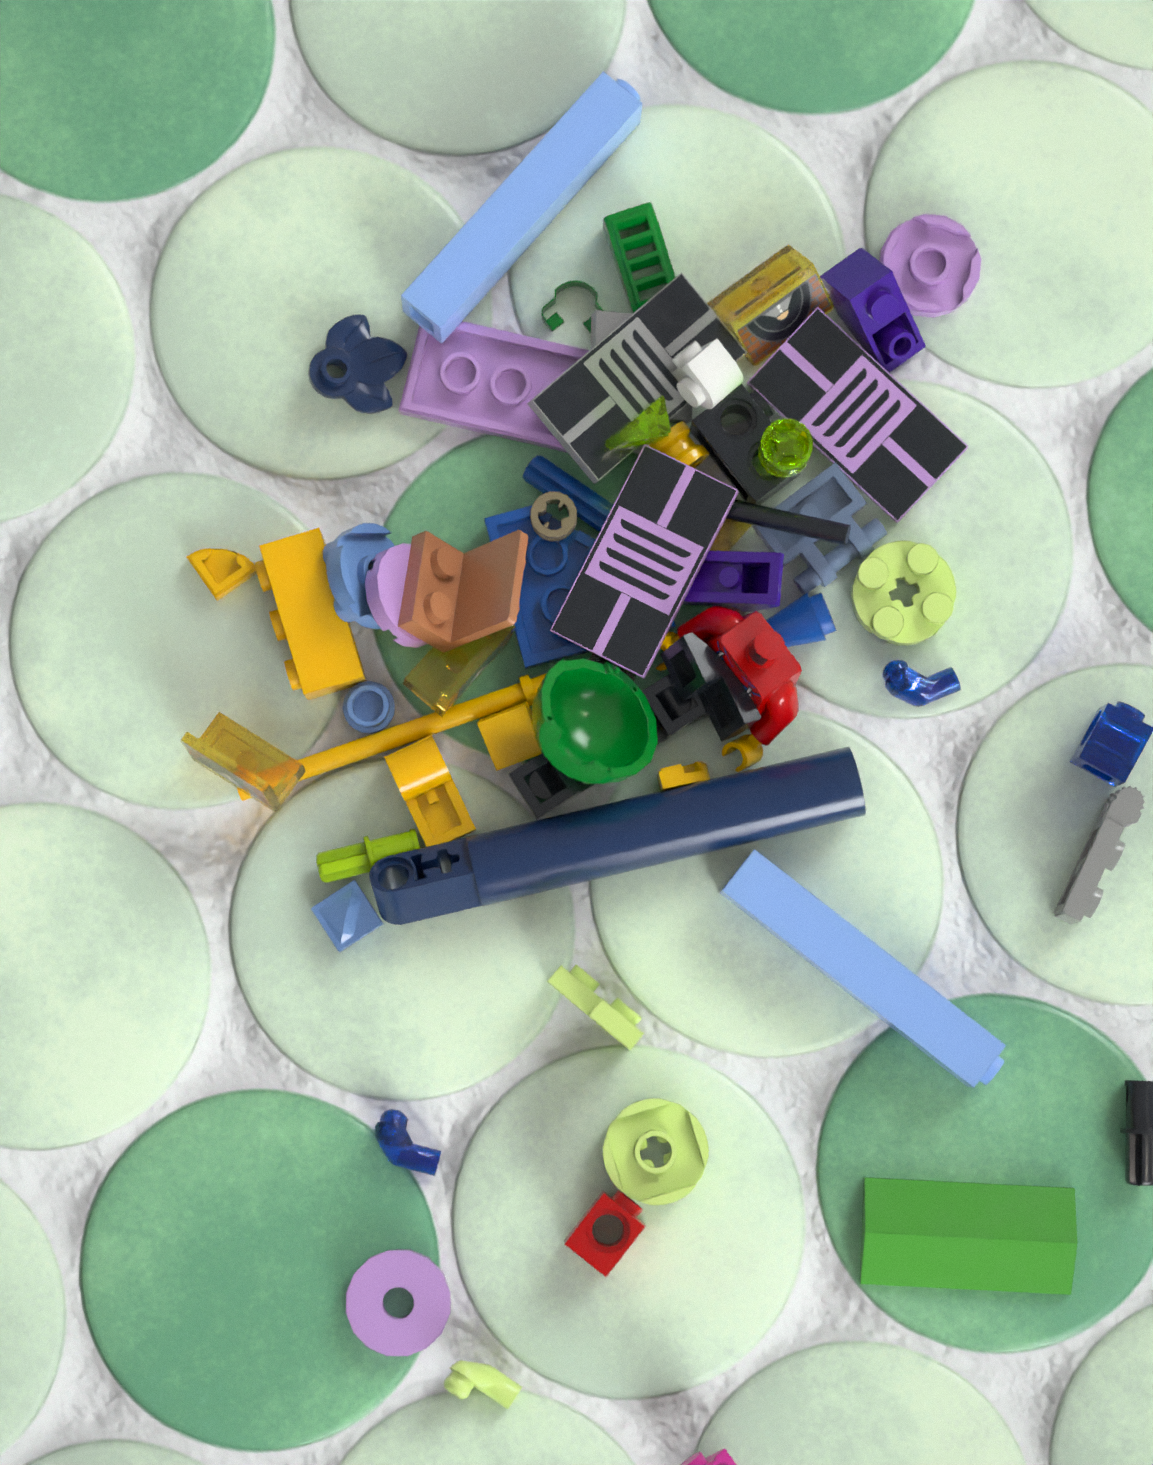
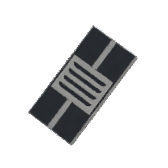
M680 273L527 404L593 484H595L688 404L677 389L679 381L671 373L677 368L672 359L694 341H697L702 347L715 339L720 341L735 362L747 352L687 278Z

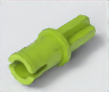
M415 828L407 832L369 840L367 835L363 836L364 842L319 852L316 855V863L322 882L328 883L369 873L372 866L384 857L420 849Z

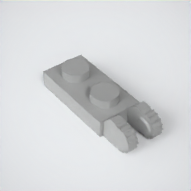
M1124 786L1122 790H1116L1115 793H1111L1110 797L1107 798L1108 803L1104 804L1054 910L1056 918L1069 924L1081 922L1083 916L1091 918L1096 911L1103 895V890L1097 887L1105 868L1110 871L1115 868L1125 847V843L1119 840L1121 833L1125 827L1138 822L1142 814L1140 810L1144 809L1143 804L1145 801L1143 797L1145 796H1142V791H1138L1137 787L1132 788L1128 786L1126 788Z

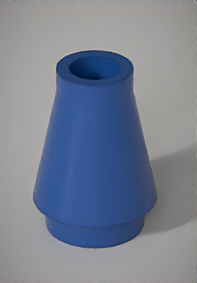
M805 593L766 620L772 629L782 636L786 647L826 641L825 635L837 631L822 593L809 597L808 593Z

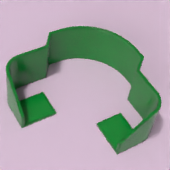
M574 280L565 282L555 289V297L543 306L541 312L542 321L551 332L563 324L564 320L557 312L547 320L543 314L556 303V295L566 288L580 287L586 289L596 298L595 308L604 311L597 303L598 293L593 287L585 282ZM590 317L582 324L591 334Z

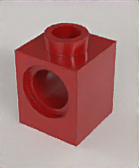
M602 1190L565 1238L564 1244L607 1277L646 1227L645 1223L638 1218L643 1209L620 1190H617L613 1197ZM607 1214L616 1216L623 1224L621 1237L609 1244L598 1241L592 1233L594 1222L600 1216Z

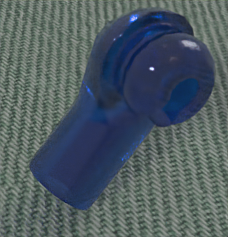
M893 660L885 665L882 671L887 691L892 696L916 707L925 706L961 690L960 682L952 667L926 677L908 668L907 662Z
M396 1109L384 1111L380 1116V1122L375 1125V1138L389 1162L398 1167L435 1176L442 1151L414 1144L406 1130L408 1122L406 1115Z

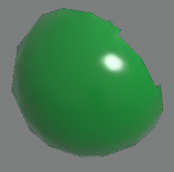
M583 658L568 661L562 659L548 670L538 687L532 703V725L535 738L544 757L555 769L567 777L586 784L620 782L636 775L651 762L658 743L656 718L645 694L619 667H615L609 662L602 664Z

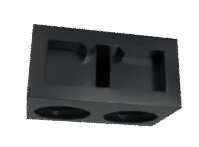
M741 383L715 407L706 409L695 417L691 422L690 432L700 445L707 449L710 458L732 486L739 491L742 499L748 503L761 505L801 474L805 464L800 458L805 453L790 432L786 430L781 434L771 422L769 417L773 415V412L761 394L756 390L749 394ZM727 414H740L747 420L749 429L741 435L729 434L723 429L721 419ZM762 453L771 454L777 458L781 469L772 476L762 475L755 470L753 458Z

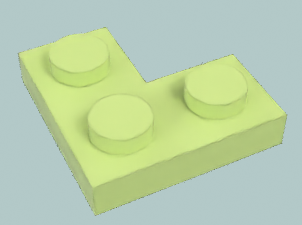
M575 965L570 972L563 966H560L547 981L628 1050H631L644 1034L636 1027L642 1018L619 998H616L609 1005L605 1000L597 996L594 991L600 984L579 966Z

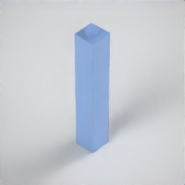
M603 71L401 295L403 312L442 344L640 124L643 103L640 101L637 91L622 79L615 81Z
M755 849L748 855L720 891V894L965 1086L974 1088L979 1081L987 1085L1001 1069L1005 1060L999 1055L1006 1047L1004 1043Z

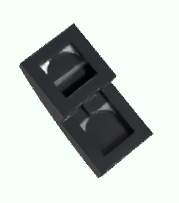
M695 634L683 635L660 654L682 701L700 696L721 742L738 736L762 718L750 695L734 672L714 650Z

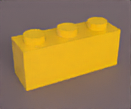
M320 528L259 545L263 560L254 562L263 592L272 590L278 609L269 612L278 641L287 639L292 654V659L284 661L293 691L302 688L303 695L307 700L348 689L358 683L367 681L350 623L340 619L334 609V596L329 586L326 564L323 559V550L326 543Z

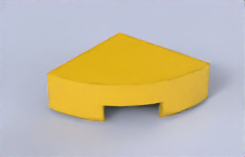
M206 548L186 556L217 601L257 574L254 563L244 555L231 550Z
M702 761L685 766L678 764L660 768L657 773L660 791L710 779L707 763Z

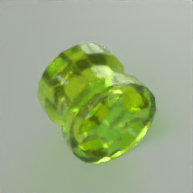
M783 418L771 423L765 429L758 447V457L763 468L776 477L788 478L797 475L805 468L813 451L811 433L803 423L795 419ZM793 455V456L796 457V458L794 459V458L791 457V456H790V457H783V456Z

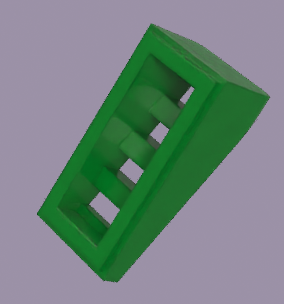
M652 202L644 203L603 218V230L632 314L651 299L648 298L640 301L638 292L662 284L666 286L675 278ZM645 226V232L624 239L620 237L619 233ZM651 244L653 252L627 259L625 252ZM655 265L659 266L660 272L637 280L633 279V272Z

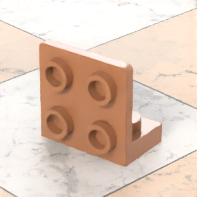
M517 530L466 553H462L428 531L412 536L398 627L445 653L514 625L520 608L519 600L523 572L526 565L525 557L528 535L521 530Z

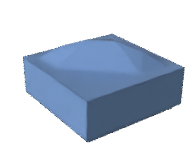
M353 880L311 908L340 953L384 924L356 880Z

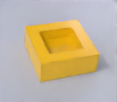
M527 701L481 718L477 722L496 771L541 754L533 730L532 711Z

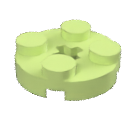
M911 541L890 542L872 551L859 566L851 588L852 607L862 627L869 633L875 634L878 638L898 646L918 644L935 635L952 615L956 599L954 576L946 561L938 555L932 546ZM897 580H905L907 585H914L916 587L917 594L911 597L912 605L909 607H904L901 600L892 601L889 592L896 589Z
M661 1098L639 1100L622 1109L609 1124L603 1143L604 1165L613 1184L631 1199L649 1205L670 1204L688 1195L701 1179L709 1157L707 1136L698 1119L680 1104ZM651 1136H656L659 1143L668 1142L670 1144L671 1152L663 1155L664 1164L655 1167L651 1159H641L640 1150L647 1148L646 1139Z

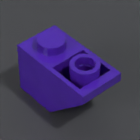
M862 247L820 276L838 316L861 347L889 373L926 347L892 270Z

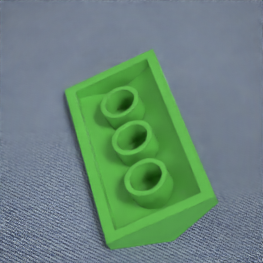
M864 1177L860 1284L1071 1295L1078 1245L1075 1188Z

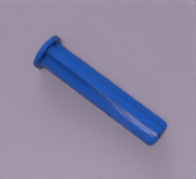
M537 455L533 458L523 473L524 481L541 493L561 492L567 495L575 504L577 517L597 531H601L614 504L543 456Z

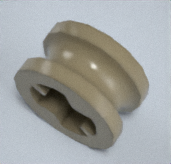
M547 492L540 495L534 501L531 508V525L534 532L540 538L551 542H558L566 539L574 531L577 524V509L574 502L567 495L561 492ZM558 504V511L565 508L568 512L569 517L561 519L560 529L550 530L549 522H546L544 525L540 523L539 516L546 514L547 505Z

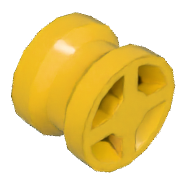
M685 421L675 424L649 445L693 468L698 467L709 456V452L703 445L695 444L691 439L690 428Z

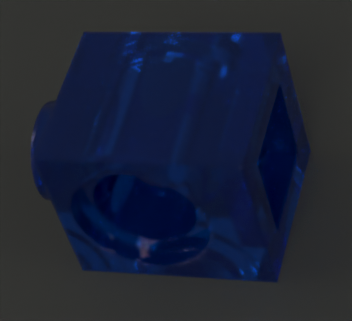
M1120 701L1115 706L1107 703L1096 712L1070 763L1114 787L1124 784L1149 740L1153 727L1143 722L1145 714L1135 707Z

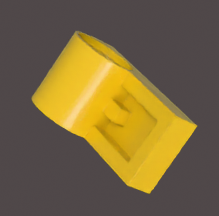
M432 735L384 757L426 847L454 841L476 831Z

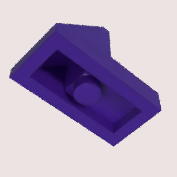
M709 551L683 605L733 606L742 612H754L780 606L784 554L781 552Z

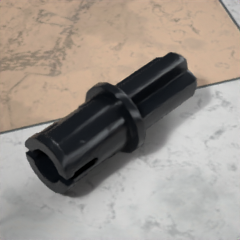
M1125 1080L1126 1126L1125 1128H1120V1133H1126L1125 1180L1127 1184L1134 1186H1152L1153 1081Z

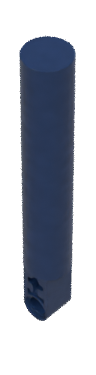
M848 746L390 855L380 859L372 866L369 879L380 916L390 924L403 925L865 816V799L853 753Z

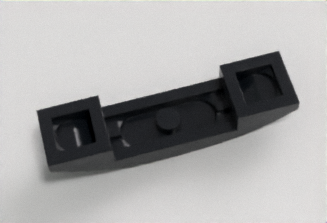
M670 674L642 691L656 718L657 746L707 713L699 695L682 701ZM542 753L508 775L536 819L595 785L586 784L567 777L555 769Z

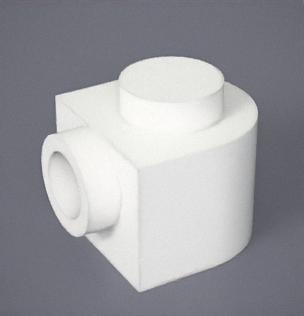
M718 339L702 347L697 341H694L672 359V362L677 367L671 372L679 381L677 389L684 400L695 408L702 406L706 409H712L743 382V375L739 366Z

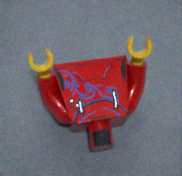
M713 606L677 628L678 634L668 631L660 649L665 651L683 635L693 633L721 657L743 684L762 718L748 728L751 734L743 735L727 743L722 749L723 757L737 749L741 752L743 757L742 764L735 769L736 772H740L759 762L763 756L762 744L768 746L796 718L799 712L796 683L802 669L798 661L785 646L782 636L772 629L761 613L754 611L742 616L737 611L721 606ZM664 661L656 667L657 670L663 671L667 669Z

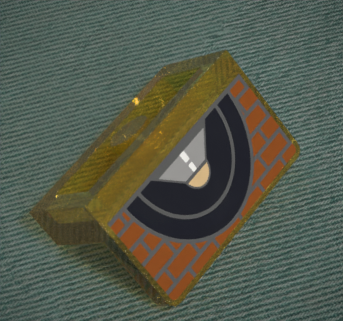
M789 244L707 303L746 350L745 357L753 366H757L775 353L817 307L826 315L834 308L814 264Z
M509 626L445 653L432 647L404 678L403 685L443 717L508 645L516 626Z
M220 712L199 739L186 732L180 740L195 762L275 813L306 772L300 762Z

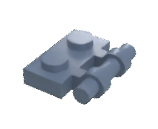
M836 462L777 505L775 509L851 525L846 545L839 544L823 556L815 545L819 539L752 525V528L771 552H781L784 554L783 567L798 556L806 563L808 568L793 579L803 595L811 592L819 585L823 587L829 585L837 579V571L856 557L860 560L874 551L873 545L887 535L886 529L877 518H874L862 528L852 518L854 514L865 507L867 502Z

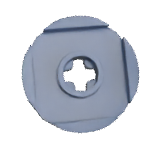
M374 523L357 525L342 532L334 541L327 543L323 550V559L326 564L329 586L334 596L336 614L344 622L350 623L355 621L361 626L370 629L381 628L375 622L367 603L365 588L367 571L373 569L375 561L372 560L378 553L395 546L386 537L391 532L381 525Z

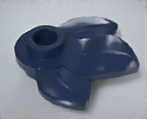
M351 315L338 321L329 329L326 335L325 349L313 357L308 368V378L314 390L326 398H342L355 411L361 413H379L393 406L392 397L384 383L400 372L408 355L404 348L392 340L382 337L371 338L369 322L365 315ZM336 365L342 369L344 376L333 378L328 374L326 367Z

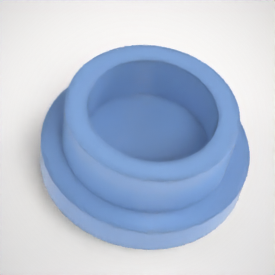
M365 681L356 684L347 692L343 701V713L346 721L352 728L361 733L372 734L382 731L390 724L395 713V702L390 691L385 686L377 682Z

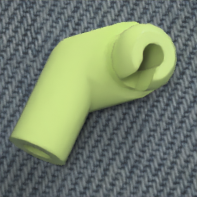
M463 1360L457 1361L449 1368L452 1372L444 1380V1388L461 1400L467 1398L473 1387H475L507 1409H509L522 1388L521 1385L489 1364Z

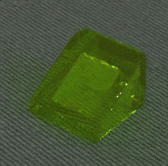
M659 396L637 412L605 441L606 447L610 448V450L644 444H654L667 437L671 433L664 396Z

